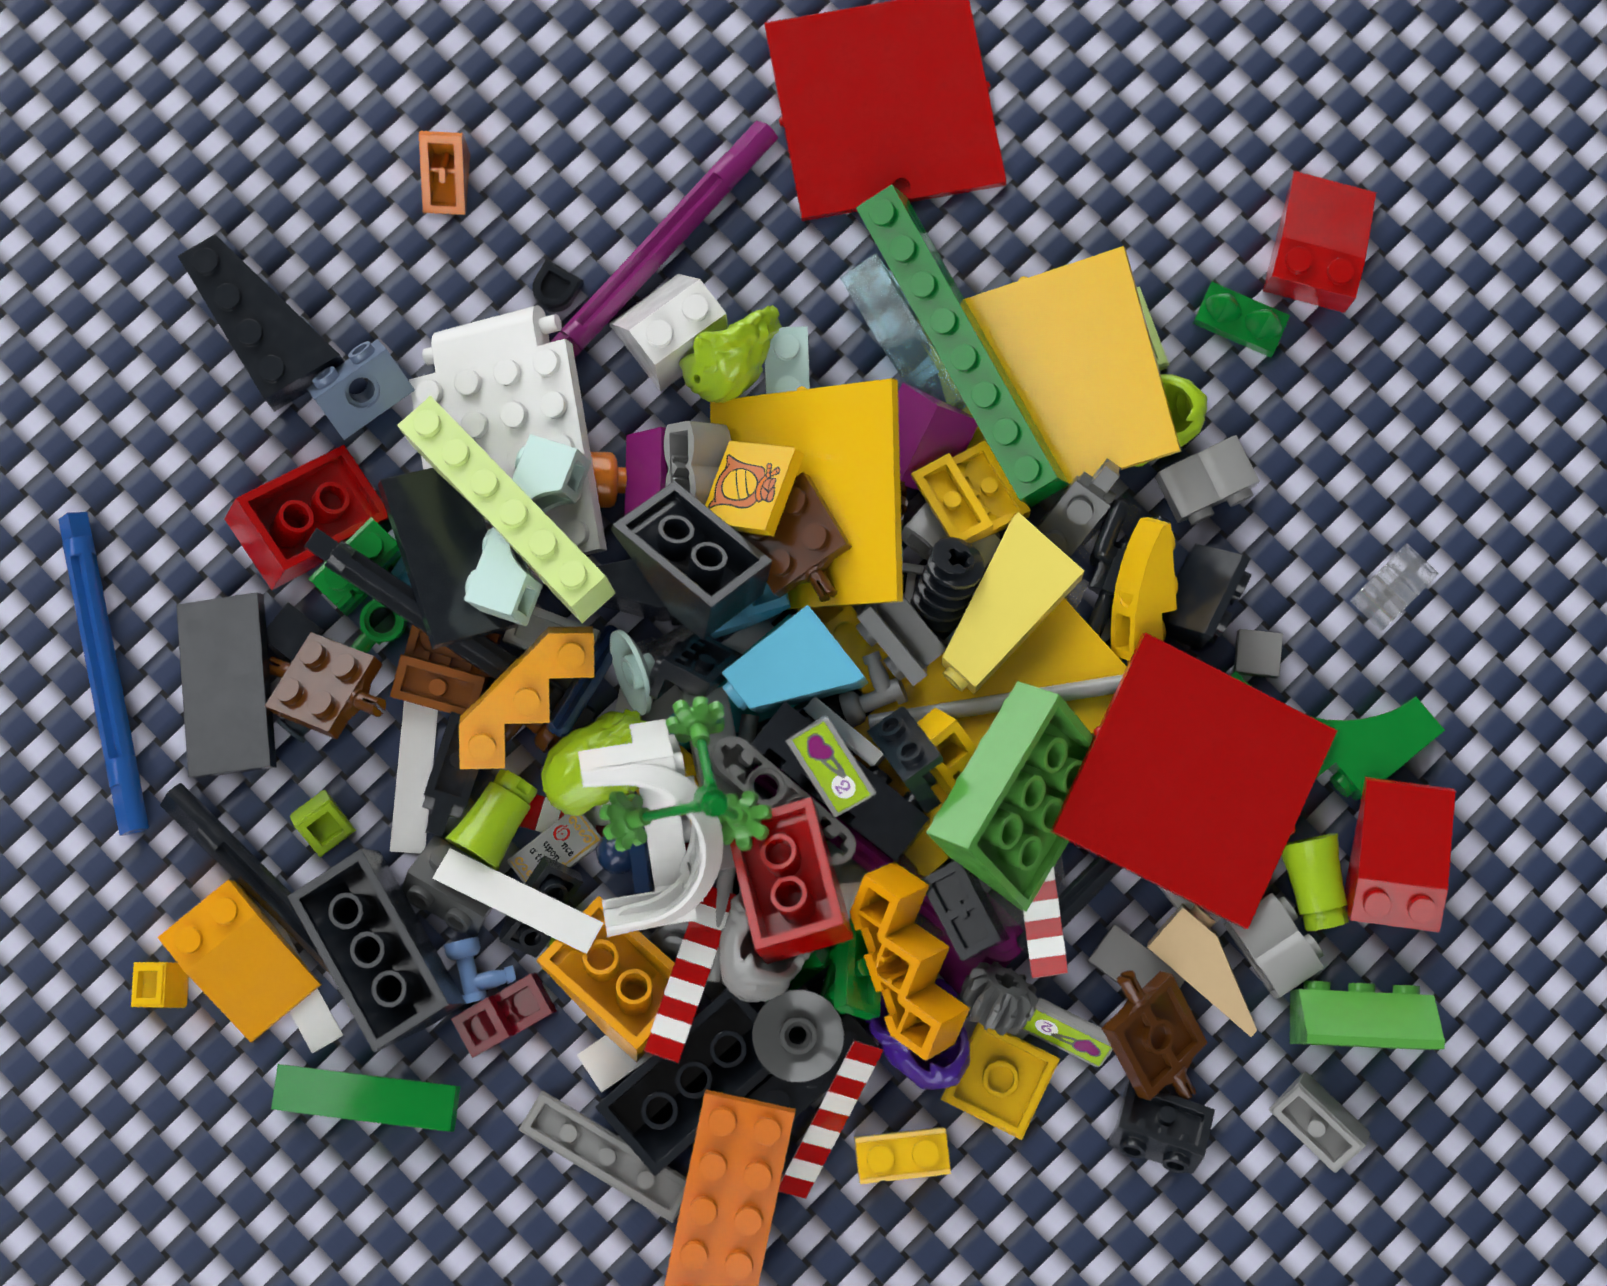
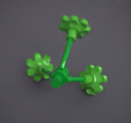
M700 696L693 700V707H690L685 700H678L672 706L676 716L667 718L665 723L668 731L675 735L678 742L686 743L691 741L692 745L698 750L704 782L703 786L699 787L695 792L693 801L650 810L645 807L642 808L643 799L638 794L626 796L624 792L613 791L609 794L611 804H603L600 808L599 816L605 821H610L604 827L603 833L607 840L616 838L615 848L618 851L624 852L630 849L632 844L639 846L645 843L648 836L643 826L650 825L653 820L689 813L703 812L709 817H718L720 825H723L721 828L723 844L729 845L735 839L738 849L742 851L752 848V836L758 840H764L768 836L769 829L764 824H761V821L772 817V809L769 805L756 806L759 798L756 792L745 791L741 799H739L737 794L730 793L725 795L724 792L717 788L707 746L710 743V734L721 733L725 726L723 718L724 706L721 702L714 701L709 704L708 698Z

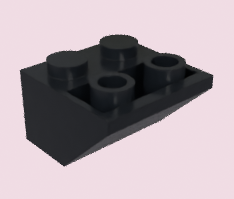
M1195 543L1188 552L1176 577L1178 581V592L1176 594L1177 610L1162 613L1166 635L1197 651L1207 642L1214 644L1218 636H1222L1233 613L1226 610L1228 604L1233 605L1237 597H1241L1252 574L1245 571L1251 558L1242 554Z

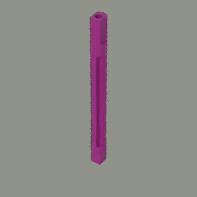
M756 120L584 306L566 323L551 342L567 339L573 345L574 357L583 351L777 141L778 136L767 123Z

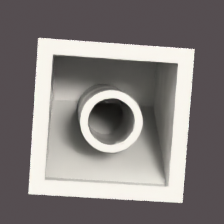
M681 274L671 278L609 323L610 327L660 392L683 376L679 361L684 356L694 353L693 342L696 335L705 331L716 332L728 329L726 312L703 282L698 278Z

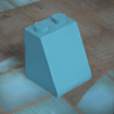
M809 605L805 606L722 672L729 681L722 688L731 700L743 711L749 707L757 714L779 709L784 702L791 706L811 701L814 697L820 699L860 689L869 683Z

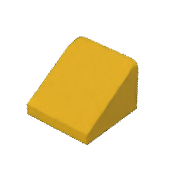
M134 962L131 1007L185 1008L188 999L189 976L178 963Z

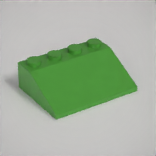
M1017 681L1009 696L1002 703L1001 709L988 731L981 738L976 751L965 769L958 776L953 789L941 809L935 814L932 824L926 833L949 857L1017 908L1027 912L1051 869L1055 866L1069 842L1050 831L1094 736L1060 694Z

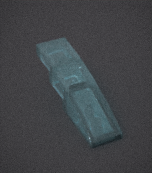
M876 253L841 276L840 279L904 382L960 410L965 408L967 405L911 305Z

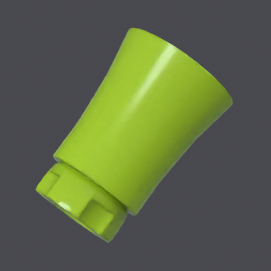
M501 768L494 781L488 783L470 811L445 839L453 846L488 867L499 871L506 851L518 827L531 808L529 804L536 796L537 789L518 775Z
M1338 833L1288 842L1281 858L1294 891L1299 915H1303L1305 930L1308 932L1348 923L1349 919L1344 907L1348 903L1339 860Z

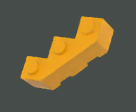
M593 626L548 627L491 684V687L460 716V769L505 768V724L550 723L549 678H594Z
M892 862L864 875L849 913L855 931L860 929L862 931L869 952L864 955L875 991L882 992L889 1013L884 1019L890 1036L926 1061L955 1044L970 1008L935 984L950 946L915 923L929 885L896 862Z

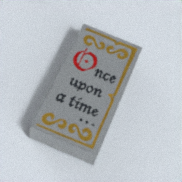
M566 814L510 857L507 862L525 884L544 855L572 868L596 849L601 836L584 814L582 816Z

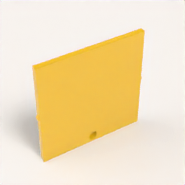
M1124 246L1029 278L1022 276L1017 282L965 299L1069 485L1076 476L1080 477L1084 471L1093 477L1107 458L1123 470L1181 452L1130 262ZM932 345L947 404L972 415ZM977 427L967 449L986 440L979 427Z
M890 378L810 389L800 386L795 391L739 397L724 403L710 402V423L727 425L731 441L792 447L804 454L796 477L802 472L810 476L852 546L834 559L825 571V574L837 591L834 597L829 595L830 600L821 602L810 582L801 584L788 592L791 607L786 610L803 609L807 605L812 609L903 602L898 380Z

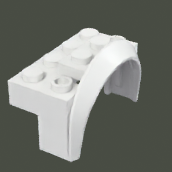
M665 719L630 724L632 743L578 751L583 787L639 786L640 796L643 799L642 808L655 810L689 803L694 800V794L699 788L695 784L694 776L685 775L679 742L674 734L669 735ZM703 812L689 813L685 816L679 815L653 820L650 825L645 826L655 891L602 900L607 937L697 920L696 906L703 902L704 897L712 888L721 867L723 834L718 817H709ZM689 842V845H688V848H687V851H686V849H685V843Z

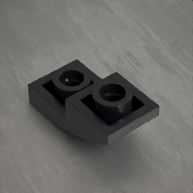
M544 855L527 879L525 885L567 904L582 885L583 880L580 872ZM507 916L499 935L500 942L537 958L552 938L510 916Z

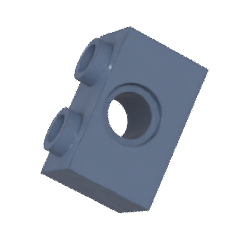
M378 339L372 343L367 341L356 346L348 354V360L336 368L331 366L322 370L313 378L312 382L314 384L306 388L343 440L415 391L395 360ZM361 377L368 379L367 387L363 392L359 394L349 393V386L355 379Z

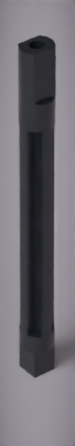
M316 528L304 545L305 549L325 561V567L427 634L410 585L341 540L339 543ZM486 636L445 646L495 680L517 659L516 656ZM549 679V710L551 715L566 690ZM586 705L571 731L588 726L596 710Z
M182 783L169 790L160 806L329 973L287 897L291 892Z

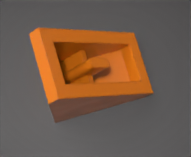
M420 131L419 151L423 213L465 215L470 151L464 134Z

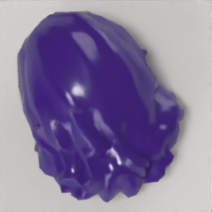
M936 979V985L958 999L957 993L954 992L952 986L946 984L943 979ZM881 992L880 1017L865 1020V1022L870 1025L869 1030L871 1034L878 1040L882 1049H884V1056H886L891 1065L921 1089L934 1090L958 1085L970 1064V1044L968 1032L964 1024L953 1046L925 1061L890 1036L884 1019L889 1013Z

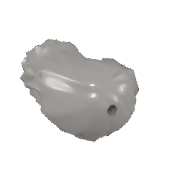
M739 890L737 896L732 898L731 909L725 927L721 930L720 937L722 982L729 992L744 1002H766L786 992L790 986V981L799 973L804 961L809 958L811 952L766 964L755 951L741 890Z

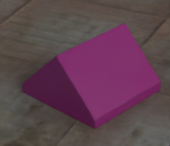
M903 382L898 391L900 481L905 482L906 487L919 490L911 477V473L948 453L954 457L965 451L978 425L972 415Z

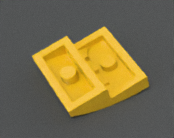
M986 440L954 457L948 453L911 473L912 479L948 537L960 538L966 542L973 543L1008 528L1012 518L1018 512L1025 518L1030 517V508L1026 503L1019 500Z

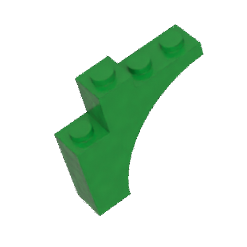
M1237 671L1230 675L1251 686ZM1417 696L1395 710L1369 718L1326 720L1312 717L1337 730L1317 777L1329 769L1333 774L1330 780L1334 787L1344 797L1348 798L1351 796L1357 801L1362 797L1365 777L1386 780L1445 730Z

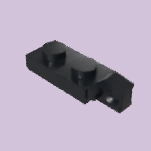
M452 711L423 795L425 799L422 805L423 808L432 810L425 833L441 838L449 816L460 819L463 809L466 810L479 769H460L459 721L461 714Z

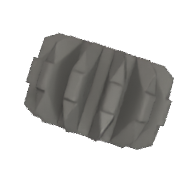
M994 961L991 965L980 962L971 971L970 975L966 976L961 986L962 990L959 998L963 1004L970 1008L968 1012L971 1014L970 1020L972 1022H979L984 1026L985 1030L988 1028L994 1029L999 1035L1003 1036L1006 1032L1017 1035L1021 1028H1024L1026 1023L1031 1020L1036 1011L1035 1006L1038 998L1035 995L1037 989L1034 985L1026 982L1025 975L1017 974L1013 971L1012 967H1002L998 962Z

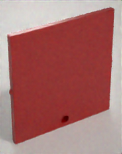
M892 0L764 23L782 116L779 118V124L781 127H784L802 221L858 212L856 207L890 185L895 186L902 192L909 202L1006 186L1007 180L988 93L991 85L985 78L970 0Z
M1146 632L1142 633L1101 724L1093 731L1095 737L1050 832L1243 929H1248L1288 839L1296 831L1295 824L1337 730Z

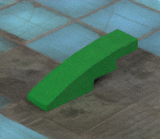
M278 1064L271 1109L454 1132L461 1086Z

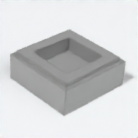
M1239 629L1236 637L1233 673L1237 671L1240 675L1277 679L1280 675L1283 634Z

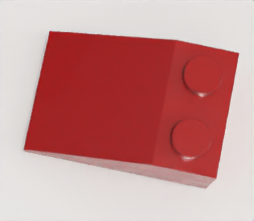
M1294 171L1263 291L1345 313L1357 296L1367 255L1376 192Z
M342 445L235 498L224 519L270 589L274 590L323 562L322 559L304 548V545L316 528L340 543L341 540L346 542L371 517L379 525L389 518L384 503L346 446Z
M1365 777L1344 889L1348 903L1344 907L1350 921L1440 932L1449 884L1455 789Z
M812 797L772 808V817L761 821V824H764L769 829L768 836L764 840H758L752 836L753 846L751 849L746 851L739 850L736 840H733L730 848L754 948L766 964L854 939L843 894Z

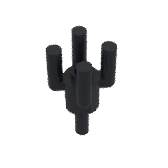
M1115 499L1107 512L1090 555V563L1095 567L1088 589L1098 594V598L1088 620V625L1100 638L1112 610L1116 581L1127 548V544L1116 542L1130 505ZM1154 516V519L1171 523L1166 518Z

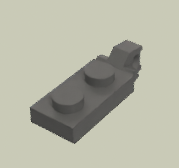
M1107 458L1093 477L1085 471L1080 477L1076 476L1036 528L1068 557H1071L1111 507L1116 494L1110 488L1119 478L1121 468Z

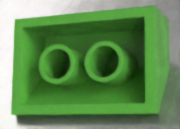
M1304 981L1303 989L1290 991V1044L1445 1050V1039L1434 995H1420V986L1393 985L1392 993H1375V984L1348 983V991H1331V982Z

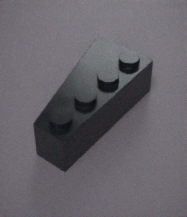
M216 234L178 255L179 260L261 395L274 412L308 392L306 388L314 384L312 380L319 372L331 366L336 368L344 363L340 354Z
M784 702L751 745L788 778L828 808L785 741L816 720L807 714L806 710L801 709L798 712L787 702ZM848 748L853 757L855 758L856 753L853 752L850 748ZM855 758L876 794L838 815V817L898 864L930 823V818L924 814L925 811L912 793L907 791L904 796L900 795L889 786L893 781L889 775L874 765L867 768Z

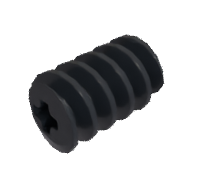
M947 537L935 543L932 554L929 556L927 565L924 567L922 576L909 602L934 633H947L953 631L959 625L985 570L984 560L979 551L972 544L960 538Z

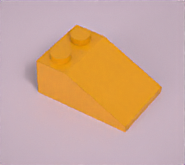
M228 879L157 937L184 972L251 1043L322 985L247 891L238 882Z
M598 896L582 912L604 923L587 954L556 939L540 955L537 963L599 1029L637 1063L646 1053L644 1049L675 962L640 931L607 937L602 905L603 899Z

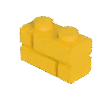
M944 1127L854 1137L860 1184L877 1183L882 1180L895 1181L951 1174L946 1128Z

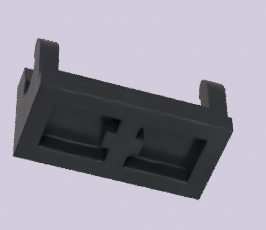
M954 861L921 879L929 885L926 894L961 961L974 958L982 954L983 951L1010 939L979 879L962 865Z

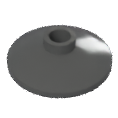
M790 990L766 1002L759 1011L753 1026V1046L761 1064L774 1076L790 1082L811 1081L829 1071L838 1060L844 1043L843 1024L834 1006L821 995L807 990ZM793 1027H802L806 1032V1038L801 1044H793L789 1039V1032Z

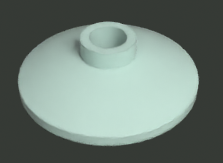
M623 630L613 631L610 636V653L613 658L612 663L617 680L631 708L639 712L640 716L646 715L650 712L652 697L649 696L652 688L650 672L655 664L654 658L650 653L642 654L636 643Z

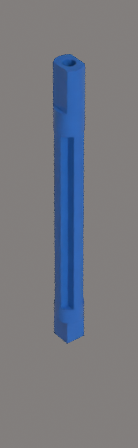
M70 512L58 519L63 541L62 545L119 836L132 835L149 829L141 780L88 512Z

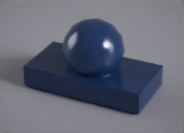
M603 836L596 847V857L600 866L611 874H623L632 869L634 894L655 891L647 841L639 846L632 844L630 849L620 852L615 848L616 838L607 840Z

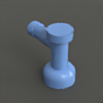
M479 937L444 944L447 958L457 962L464 994L462 997L466 1004L487 998L486 990L505 983L509 985L516 982L513 965L504 967V970H490L477 974L474 956L479 953L481 948Z

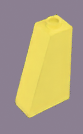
M1019 512L1012 518L942 657V666L946 669L942 673L943 676L961 692L967 688L975 694L1076 587L1084 574V570Z

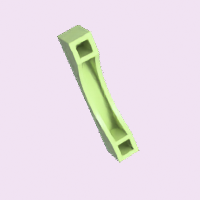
M431 395L397 425L412 447L492 525L581 623H584L615 594L607 577Z

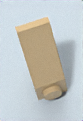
M1182 903L1148 941L1147 948L1252 1037L1256 1033L1257 1028L1218 934L1211 928L1216 921L1201 907L1194 905L1190 910Z

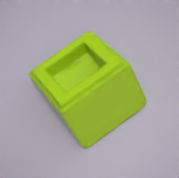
M326 790L319 792L290 815L294 827L319 857H322L356 831Z

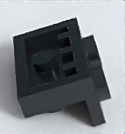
M694 633L684 642L679 640L667 656L660 655L650 672V679L654 680L649 696L658 700L676 684L685 694L707 697L726 680L722 672L741 658L743 654L710 637L702 640Z
M902 706L886 716L867 732L927 814L941 804L931 789L938 782L930 771L943 762V757L908 710Z
M1129 1080L1125 1087L1117 1123L1109 1137L1108 1145L1119 1149L1125 1156L1146 1158L1160 1163L1171 1172L1193 1174L1205 1157L1215 1109L1160 1091L1151 1101L1140 1098Z

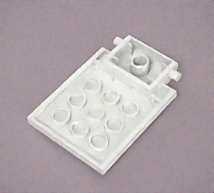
M536 305L438 331L433 334L431 340L432 347L423 349L422 356L426 365L434 364L436 373L409 379V382L415 389L411 393L414 410L431 395L511 479L516 470L515 461L517 454L526 445L530 434L577 448L592 462L573 345L567 339L554 342L549 340L550 333L558 332L562 329L561 320L557 314L545 316L544 310ZM421 456L422 465H423V470H424V469H428V468H433V467ZM591 463L576 503L560 505L545 513L585 555L607 550L593 464ZM483 517L487 530L493 528L492 525Z

